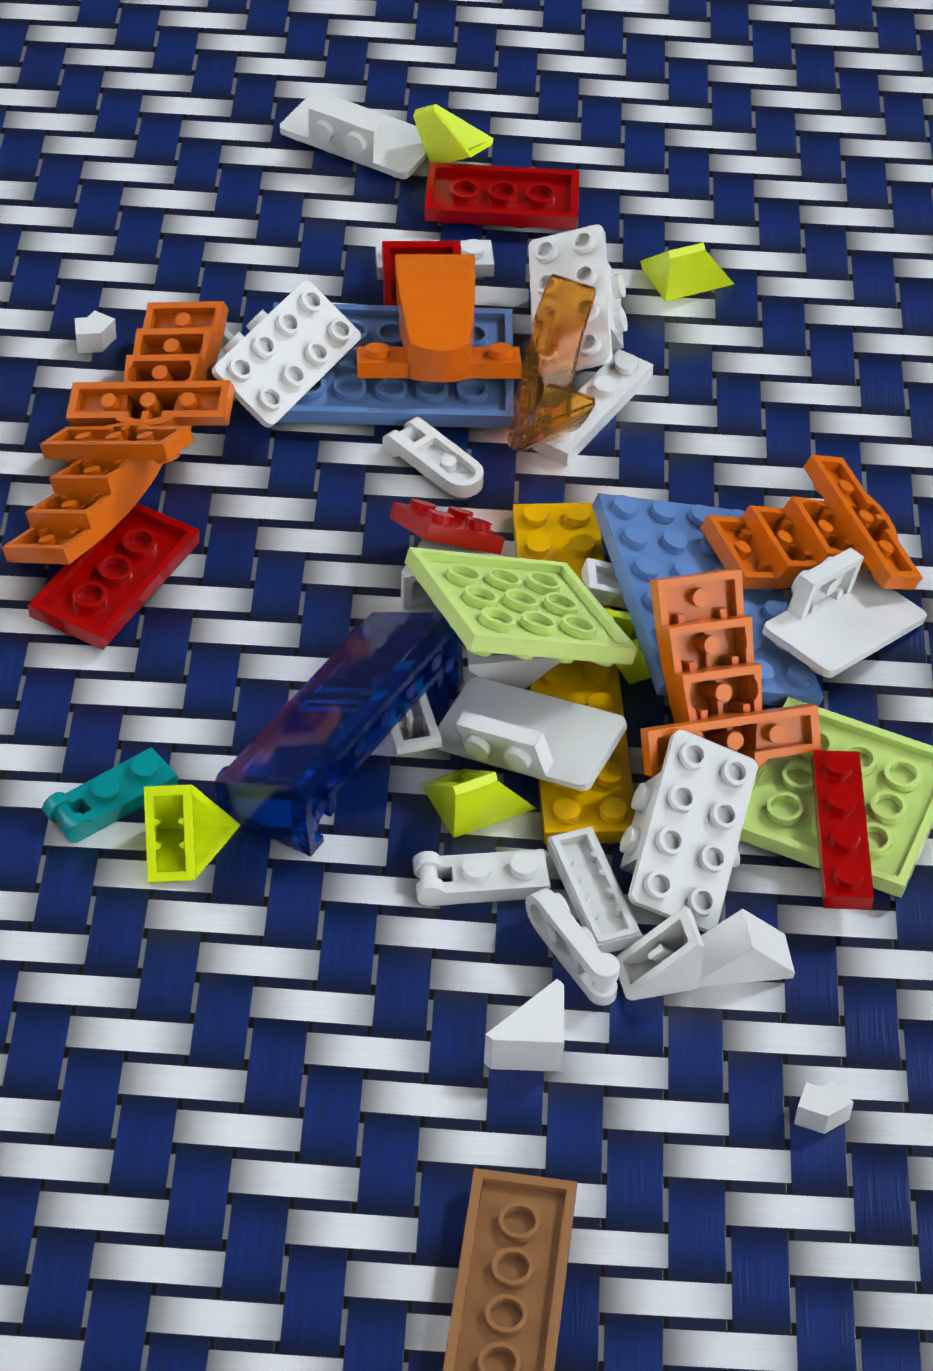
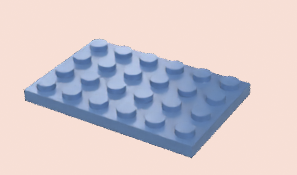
M274 302L273 309L280 303ZM333 304L360 331L361 339L277 422L404 426L406 422L419 417L434 427L513 429L514 380L469 379L456 382H424L410 380L409 378H357V346L381 342L389 345V347H403L399 333L398 307L392 305ZM475 308L473 347H488L492 343H507L513 347L512 309Z
M598 493L592 507L656 694L668 696L656 636L650 579L725 570L700 526L708 515L742 517L745 511ZM743 589L744 613L747 616H752L754 662L762 664V705L783 707L787 698L791 697L805 703L818 705L819 707L824 696L815 673L809 666L792 654L778 648L773 641L762 633L765 622L788 609L782 590Z

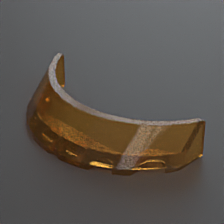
M556 274L550 275L532 323L534 328L521 361V379H519L514 394V418L509 426L507 435L509 448L522 452L574 432L581 427L594 408L595 398L593 396L572 390L584 332L596 295L594 287Z

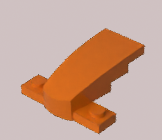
M395 254L396 301L399 312V333L403 347H389V345L381 342L357 346V378H409L410 380L424 382H456L469 379H521L522 362L519 347H512L507 343H492L488 347H473L475 320L474 255Z
M225 302L147 303L143 328H136L133 355H126L124 382H73L66 414V420L70 426H106L117 423L140 422L151 426H190V429H192L193 426L229 425L235 388L230 380L211 381L213 377L212 368L218 360L229 311Z
M140 422L117 423L106 426H66L40 443L44 459H63L64 463L72 464L49 478L54 494L25 512L30 528L2 546L7 563L71 564L106 536L130 512L145 494L164 463L179 458L180 451L194 442L190 426H151Z
M811 455L803 466L812 480L815 490L822 495L825 501L791 496L784 508L749 505L742 517L708 515L700 526L724 568L742 569L743 589L746 590L791 588L795 578L803 570H810L821 564L829 556L834 557L849 548L864 556L859 571L868 572L871 570L873 579L883 589L914 590L923 579L898 541V535L890 517L866 493L843 457Z
M732 568L650 579L659 655L674 723L640 728L644 775L654 777L661 772L670 737L678 730H685L748 756L756 761L758 767L768 762V759L821 750L818 705L808 703L762 710V664L754 662L752 616H747L744 613L742 569Z

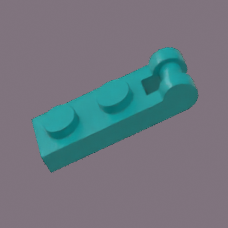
M150 747L67 793L56 792L50 795L44 801L42 810L52 822H59L61 825L60 831L69 842L77 843L143 807L144 786L178 785V775Z

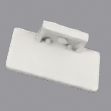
M318 90L311 92L280 123V133L284 136L399 179L409 178L427 159L417 126Z
M596 224L532 240L528 249L533 368L535 374L539 378H548L608 364L612 360V350L624 348L623 332L628 330V323L625 311L621 308V298L626 296L624 280L621 274H615L607 261L606 233L603 227Z
M303 281L269 314L261 310L247 324L246 327L250 332L245 337L238 332L222 348L227 354L212 368V374L217 380H230L235 388L234 397L264 427L270 428L361 339V333L310 281Z
M849 548L834 557L829 556L821 564L810 570H803L795 578L791 586L793 596L787 611L765 622L762 633L773 641L778 648L789 652L809 666L814 673L832 678L925 622L927 613L893 589H883L873 579L871 574L859 571L864 556Z
M473 677L468 680L438 726L442 747L436 749L579 791H586L592 787L627 730V723L622 715L493 680Z
M678 730L671 735L661 772L647 782L640 783L633 795L631 808L635 810L632 825L627 827L620 842V852L624 853L620 869L633 874L628 892V898L632 904L667 918L683 906L691 909L698 930L707 932L718 925L758 769L754 759L685 730Z

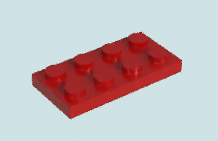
M429 162L424 221L442 224L462 223L479 226L497 225L513 226L516 228L532 227L575 230L577 229L579 170Z
M137 503L106 536L71 564L65 565L28 604L29 617L104 650L200 543L199 529Z

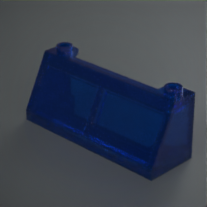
M372 612L360 626L354 627L349 633L347 640L229 766L221 769L214 781L217 805L238 823L311 857L324 842V836L317 833V827L322 815L325 814L331 817L336 811L335 794L387 737L396 724L403 719L406 713L419 701L427 690L438 695L442 692L452 697L464 683L462 641L453 628L450 627L442 613Z

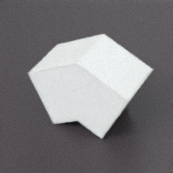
M95 310L88 317L75 318L77 354L103 352L117 338L115 318Z
M835 1080L822 1087L806 1082L797 1107L794 1124L825 1134L850 1120L854 1102Z

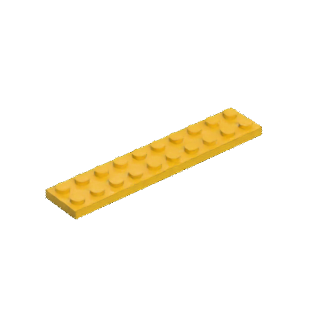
M593 503L513 504L512 520L516 558L566 562L582 581L581 569L587 558L605 561L601 531L592 507ZM602 605L604 609H611L610 605ZM574 660L572 663L559 662V664L529 686V690L624 717L619 671L615 663L613 666L606 667L595 664L592 661ZM626 731L590 789L579 791L538 779L544 845H547V838L550 836L588 827L593 828L599 843L621 842L625 830L628 826L632 825L635 810L631 808L634 790Z

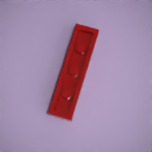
M813 750L811 768L823 908L872 910L874 892L860 752Z

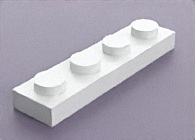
M619 349L612 356V360L608 364L603 365L533 437L532 450L568 466L647 383L653 375L654 364Z

